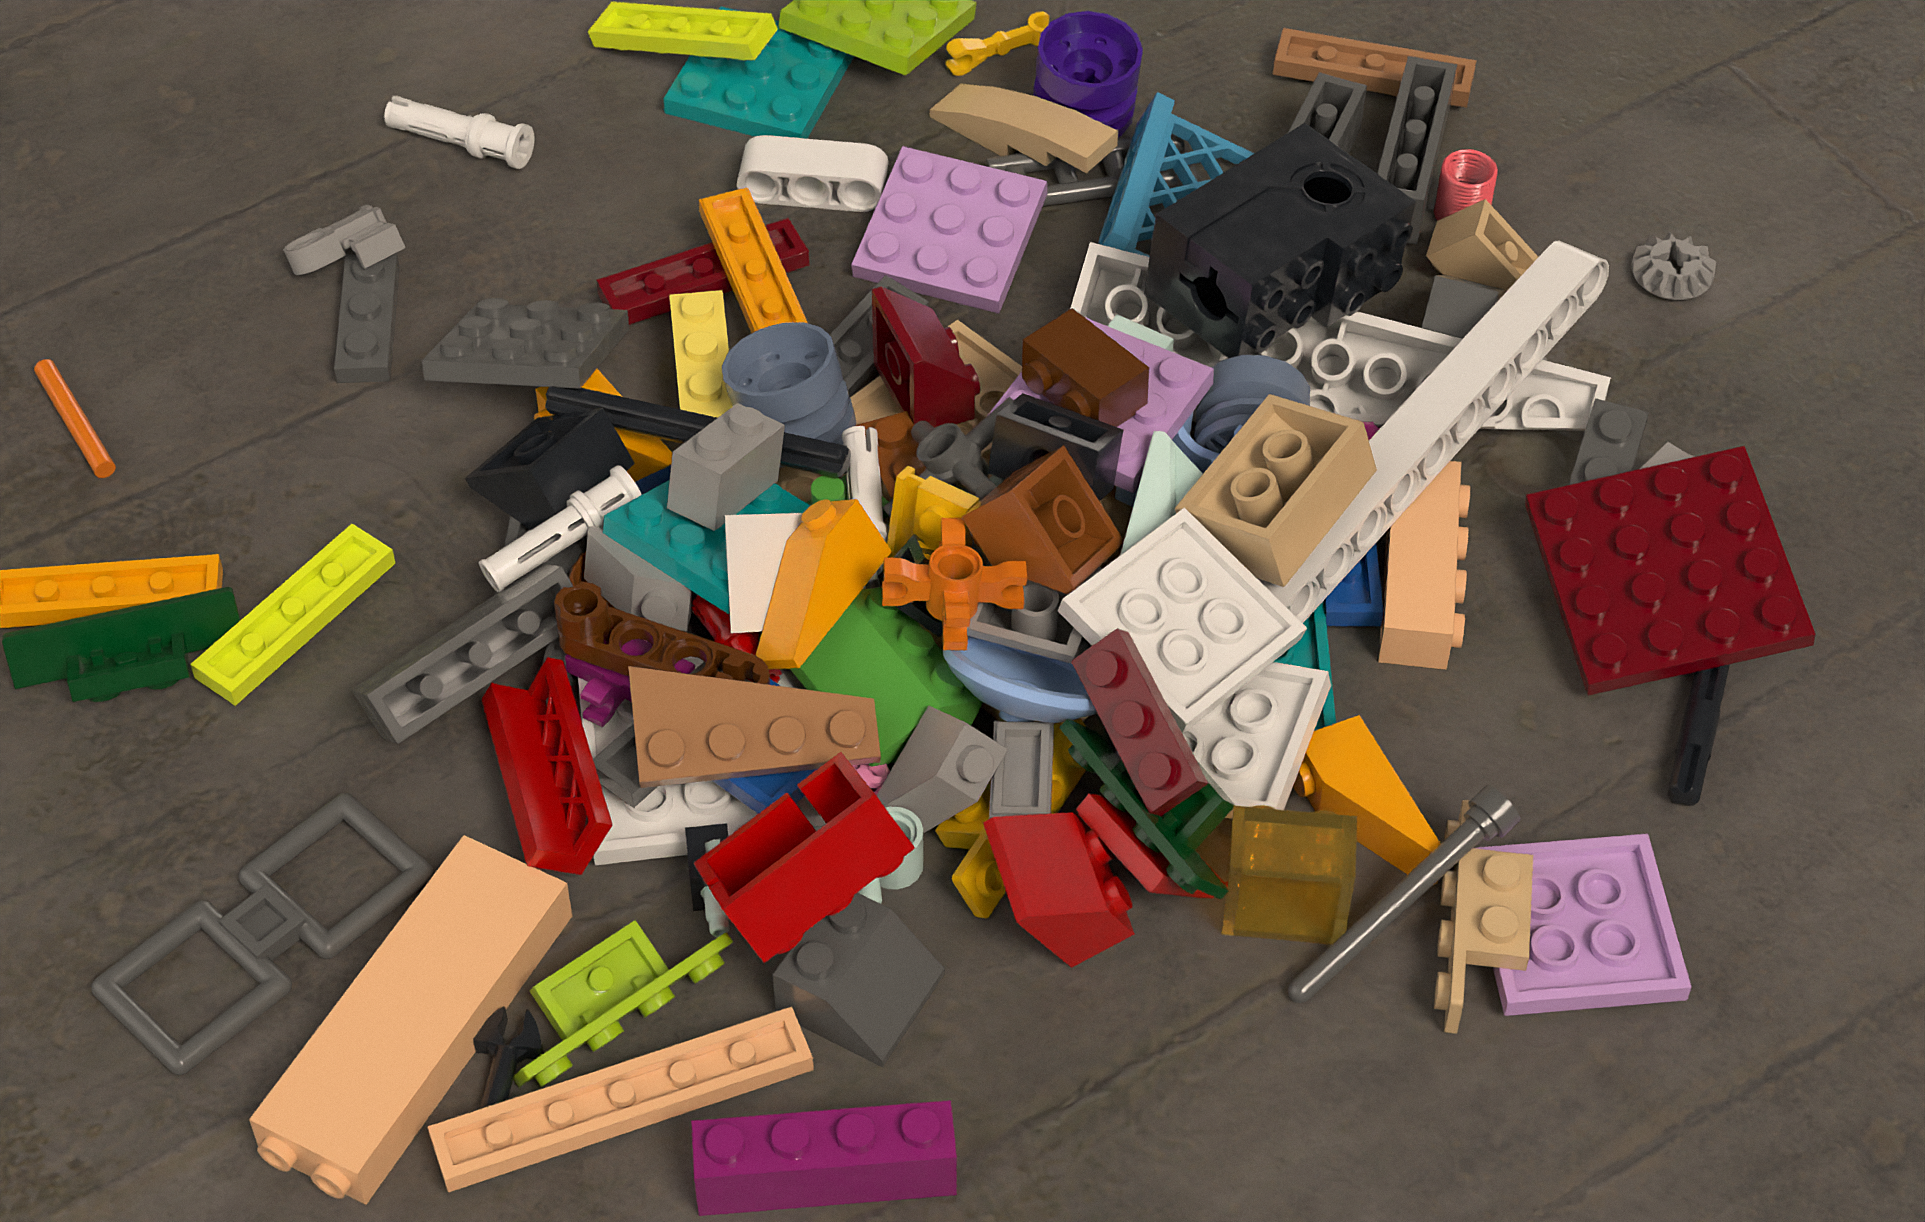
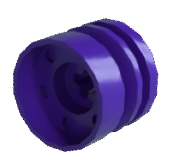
M1082 11L1068 13L1051 21L1040 35L1033 96L1078 111L1117 130L1118 137L1122 136L1132 124L1135 110L1137 84L1143 53L1138 35L1126 22L1109 14Z

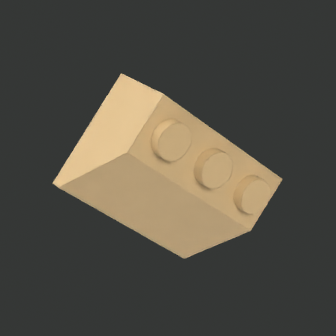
M1269 394L1175 507V511L1178 513L1185 508L1256 578L1285 587L1377 471L1364 422Z

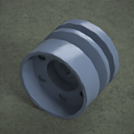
M793 322L761 328L741 339L727 353L722 365V373L732 406L739 403L745 407L757 409L763 415L784 424V432L843 445V431L854 427L857 423L855 411L849 397L846 382L843 380L841 366L832 337L821 327L805 322Z
M1240 355L1222 360L1211 367L1214 368L1213 384L1196 407L1194 440L1205 449L1221 453L1233 438L1239 425L1243 426L1269 394L1310 406V386L1304 375L1289 363L1266 355Z

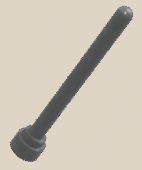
M1486 785L1468 802L1470 809L1464 814L1466 821L1289 984L1288 995L1290 999L1296 1003L1307 1002L1482 839L1490 841L1495 835L1501 838L1505 836L1521 820L1517 810L1510 801L1490 785Z

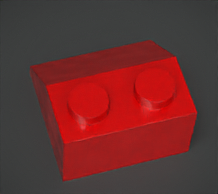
M1073 812L998 816L983 822L1016 922L1071 968L1134 935L1126 912L1133 908L1131 898L1121 880L1117 876H1113L1108 863L1114 859V853Z

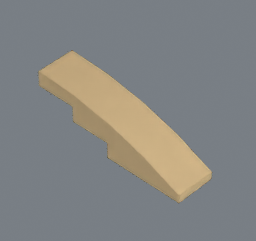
M960 84L930 109V117L999 156L1012 155L1019 151L1045 166L1058 157L1087 173L1118 145V131L1101 122L1045 99L998 87Z

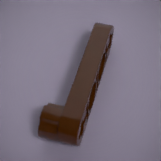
M580 582L574 587H563L555 597L554 606L560 647L573 658L629 676L628 666L681 673L675 669L674 665L683 658L695 657L703 660L706 665L702 670L692 673V675L737 681L752 679L754 683L770 685L769 669L761 658L609 607L607 601L602 598L601 588L593 583ZM636 639L646 640L652 644V648L647 653L638 656L628 655L621 650L625 643ZM604 640L609 641V644H604ZM719 668H722V669H723V673H722V672H719V671H717V670H718Z

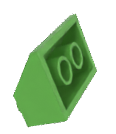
M882 587L862 589L802 666L790 669L807 690L874 699L881 761L880 763H870L871 767L897 761L928 706L972 725L983 704L953 674L944 658L943 651L934 642L929 632L897 607L882 606Z

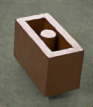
M1071 308L1023 339L1022 379L1034 393L1042 394L1054 405L1118 427L1136 415V411L1148 404L1150 367L1075 309Z

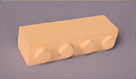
M1450 461L1386 531L1382 592L1384 613L1380 626L1379 663L1447 670L1451 647L1461 648L1465 614L1455 613V603L1463 604L1467 571L1457 569V560L1465 561L1468 545V527H1460L1459 518H1467L1470 485L1460 484L1461 462Z

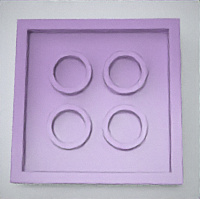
M902 146L851 264L853 277L878 283L887 275L915 293L1000 313L1047 196V181Z
M1088 319L1150 367L1148 404L1136 411V415L1118 426V428L1124 431L1114 485L1134 493L1140 484L1153 432L1163 431L1173 440L1212 386L1214 368ZM1021 372L990 413L1007 398L1010 397L1014 400L1022 393L1049 403L1052 402L1042 394L1034 393L1022 379Z
M1648 834L1477 848L1533 855L1530 949L1527 969L1522 971L1493 967L1504 1016L1686 1001L1688 999L1691 984Z

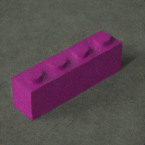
M951 1100L692 1121L694 1182L699 1216L957 1195V1154Z

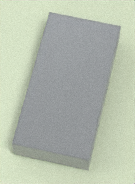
M994 721L993 740L1008 750L991 778L989 819L998 816L1051 814L1054 723Z

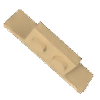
M1462 800L1458 821L1447 820L1445 840L1466 821L1464 814L1470 809L1468 804L1470 800ZM1472 848L1454 865V870H1449L1443 875L1441 905L1451 906V921L1441 920L1437 955L1438 957L1448 958V973L1438 972L1434 1009L1445 1010L1444 1032L1457 1034L1464 1002L1466 964L1526 971L1530 949L1533 855Z

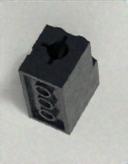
M1303 123L1156 214L1144 295L1227 358L1253 355L1256 352L1262 353L1273 344L1275 339L1292 328L1302 327L1311 317L1327 328L1345 315H1354L1366 301L1381 291H1390L1398 283L1403 273V266L1401 264L1406 244L1413 232L1411 222L1416 201L1309 125Z

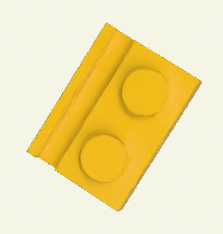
M907 466L896 476L887 545L892 552L887 558H894L914 534L935 551L939 548V541H941V518H961L979 502V498L932 476H929L926 480L915 475V469ZM965 524V545L972 548L973 539L970 530Z

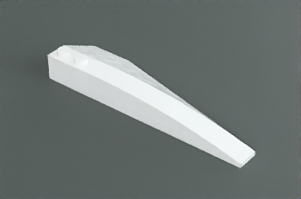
M1090 242L1071 308L1075 309L1082 316L1106 326L1110 324L1116 315H1120L1173 338V353L1209 367H1213L1222 360L1229 359L1144 295L1149 257ZM1356 312L1352 316L1345 315L1327 328L1311 317L1302 327L1292 328L1275 339L1266 351L1262 353L1256 352L1253 355H1266L1285 361L1300 371L1310 386V406L1355 420L1374 422L1377 427H1382L1462 339ZM1541 360L1479 429L1585 431L1595 398L1605 401L1611 377ZM1196 408L1192 416L1194 423H1196Z

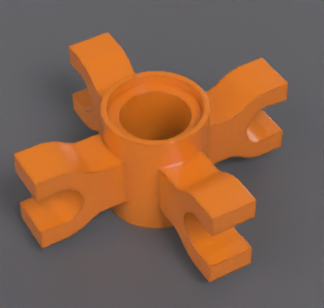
M941 518V541H939V548L931 554L929 565L914 564L902 558L884 557L882 606H902L913 601H926L928 612L934 618L943 621V650L967 651V627H970V619L976 614L979 602L994 603L1006 609L1024 608L1023 586L1027 584L1026 561H1006L996 566H983L979 553L965 545V522L963 519Z

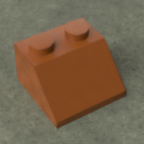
M1064 445L1013 472L961 517L970 530L973 541L982 549L992 566L1006 561H1026L1028 580L1065 594L1075 590L1124 543V539Z

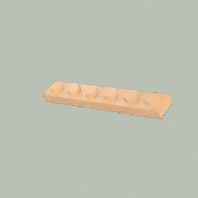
M792 1007L428 1126V1130L449 1193L813 1071V1056Z

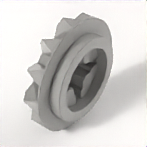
M1669 232L1663 240L1655 236H1649L1645 245L1637 246L1631 267L1636 281L1648 292L1666 299L1685 300L1700 296L1711 287L1715 276L1716 261L1709 258L1707 246H1693L1691 236L1684 240H1678ZM1668 259L1676 260L1678 266H1682L1679 274L1676 273V268H1673L1672 263L1667 261Z

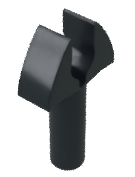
M505 1006L494 1012L473 1038L476 1053L490 1054L492 1057L480 1109L507 1101L517 1064L525 1059L535 1060L543 1054L539 1029L528 1009L525 1012L521 1034L513 1038L509 1045H505L503 1037L508 1022Z

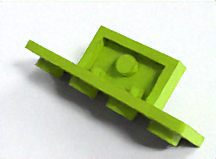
M634 920L535 985L529 991L562 1039V1042L523 1067L514 1075L513 1080L519 1088L533 1078H536L541 1087L545 1086L573 1066L567 1057L569 1054L586 1043L593 1052L597 1051L625 1031L618 1021L636 1009H639L644 1018L675 998V995L669 988L687 975L696 984L723 966L725 962L720 953L733 943L732 939L725 932L669 970L637 921Z

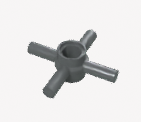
M1007 398L966 435L953 423L943 424L934 428L926 421L917 422L912 428L911 435L919 443L917 457L926 467L925 471L918 477L926 480L929 476H932L978 497L979 501L996 488V485L988 478L989 465L981 456V451L993 441L997 413L1011 403L1013 399ZM893 499L883 507V510L890 518Z

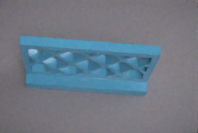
M1157 92L1136 125L1098 244L1150 257L1135 249L1137 242L1147 239L1152 240L1155 217L1148 206L1162 203L1167 208L1177 202L1178 199L1185 197L1224 173L1216 161L1217 158H1223L1237 165L1254 153L1172 114L1175 100ZM1171 133L1188 141L1193 151L1180 154L1171 139ZM1201 162L1211 179L1197 182L1188 165ZM1173 169L1183 186L1169 188L1159 171Z

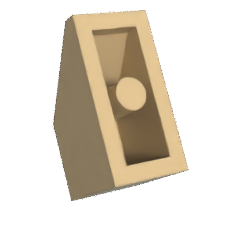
M1486 199L1438 220L1426 255L1433 267L1443 275L1507 291L1538 258L1534 251Z

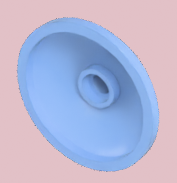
M967 636V651H943L944 658L953 674L975 697L1000 710L999 717L1007 722L1041 721L1061 723L1066 719L1075 720L1097 714L1086 689L1071 663Z

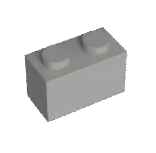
M739 403L734 405L673 451L667 509L713 531L718 529L725 523V515L737 514L778 481L785 425L763 415L757 409L745 407Z

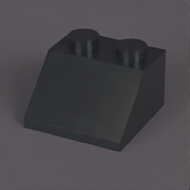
M598 408L536 418L465 477V480L471 489L532 530L567 508V500L570 499L571 494L578 490L585 493L609 478L610 470L615 466L619 465L627 471L635 462L604 409Z

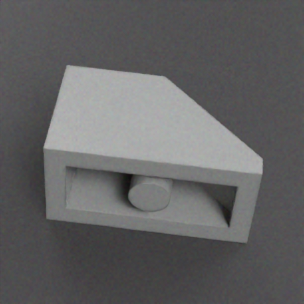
M590 526L587 537L584 579L589 583L599 586L602 596L616 609L678 630L687 631L692 614L691 607L694 606L692 602L697 594L603 534V528Z
M928 706L876 796L885 807H903L912 811L920 819L923 833L978 802L1008 749L966 722Z

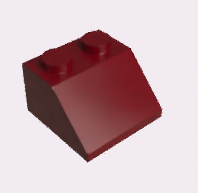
M882 286L872 289L874 366L899 411H907L914 425L919 421H926L934 428L947 423L957 425L975 419V396L979 395L981 391L979 378L973 365L970 363L965 365L959 355L957 339L950 327L943 328L932 308Z

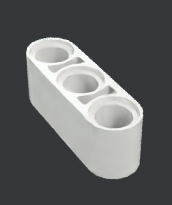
M767 135L751 138L745 145L737 188L748 187L754 202L760 204L866 212L876 209L884 190L889 161L883 150L870 144Z

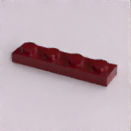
M789 218L765 225L786 273L810 266L809 250ZM713 242L596 280L598 295L602 303L609 305L610 309L628 310L629 325L671 311L669 295L722 290L724 294L733 291Z

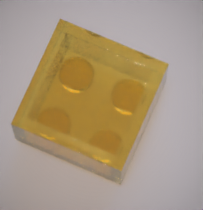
M1266 805L1253 807L1234 806L1225 872V886L1229 892L1224 896L1222 935L1333 944L1346 932L1356 876L1357 816L1338 815L1324 810L1315 812L1278 810Z

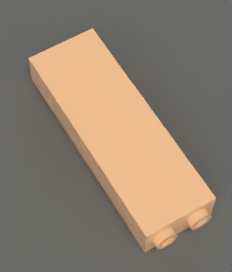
M463 835L249 1119L258 1144L257 1151L260 1156L279 1170L289 1171L292 1167L310 1176L319 1189L334 1198L342 1199L347 1195L367 1205L476 1052L473 1038L482 1025L501 1007L505 1006L507 1009L572 918L567 883Z

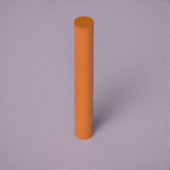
M50 359L39 361L34 367V372L94 474L98 478L109 477L114 473L116 466L55 363Z

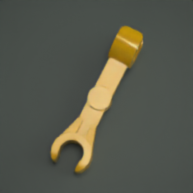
M1036 12L1028 18L1026 26L1008 32L998 31L992 37L983 40L953 39L947 44L946 50L955 59L947 60L945 65L954 75L962 76L985 61L987 57L996 54L1005 55L1011 49L1029 43L1038 47L1040 35L1049 25V15L1046 12Z

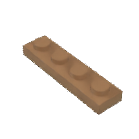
M1283 28L1274 60L1273 75L1315 81L1320 72L1367 85L1366 91L1398 96L1407 57L1424 58L1457 64L1451 105L1467 108L1477 60Z

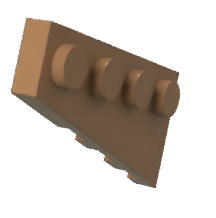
M628 666L641 788L814 770L820 768L840 752L843 753L852 765L880 763L881 761L873 698Z

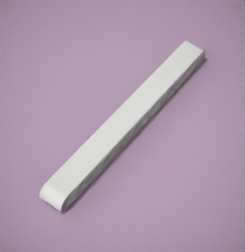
M1554 241L1374 434L1369 443L1377 471L1285 587L1258 579L1302 623L1306 621L1594 303L1606 284L1609 274L1608 262L1562 241Z

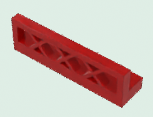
M547 657L528 690L491 683L482 698V703L527 866L582 875L613 824L564 662L560 659ZM586 815H587L589 822H588V824H587L586 827H585Z

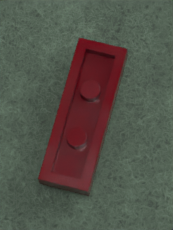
M1115 629L1071 661L1150 814L1162 816L1209 784L1128 631Z

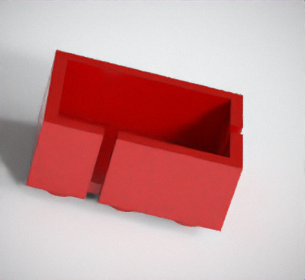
M842 752L838 753L797 784L826 823L819 830H815L789 794L785 793L694 862L695 867L708 885L721 909L764 963L774 955L785 953L794 948L801 941L807 930L824 917L835 915L844 910L851 903L857 892L874 879L885 877L894 872L901 865L904 857L915 849L876 794Z

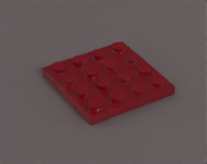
M1745 446L1526 494L1525 507L1587 696L1814 645L1816 636Z

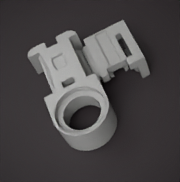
M364 205L359 207V211L325 228H318L292 241L284 247L283 251L294 274L301 275L318 270L346 256L345 251L349 247L356 252L362 268H367L404 249L405 245L396 225L386 222L380 207L372 208L371 205Z

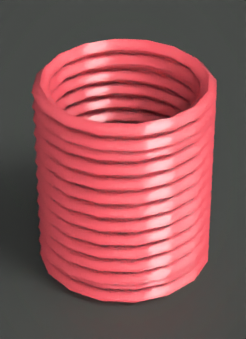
M1471 149L1458 150L1445 157L1441 166L1434 209L1437 221L1484 199L1492 205L1498 170L1496 163L1491 157Z

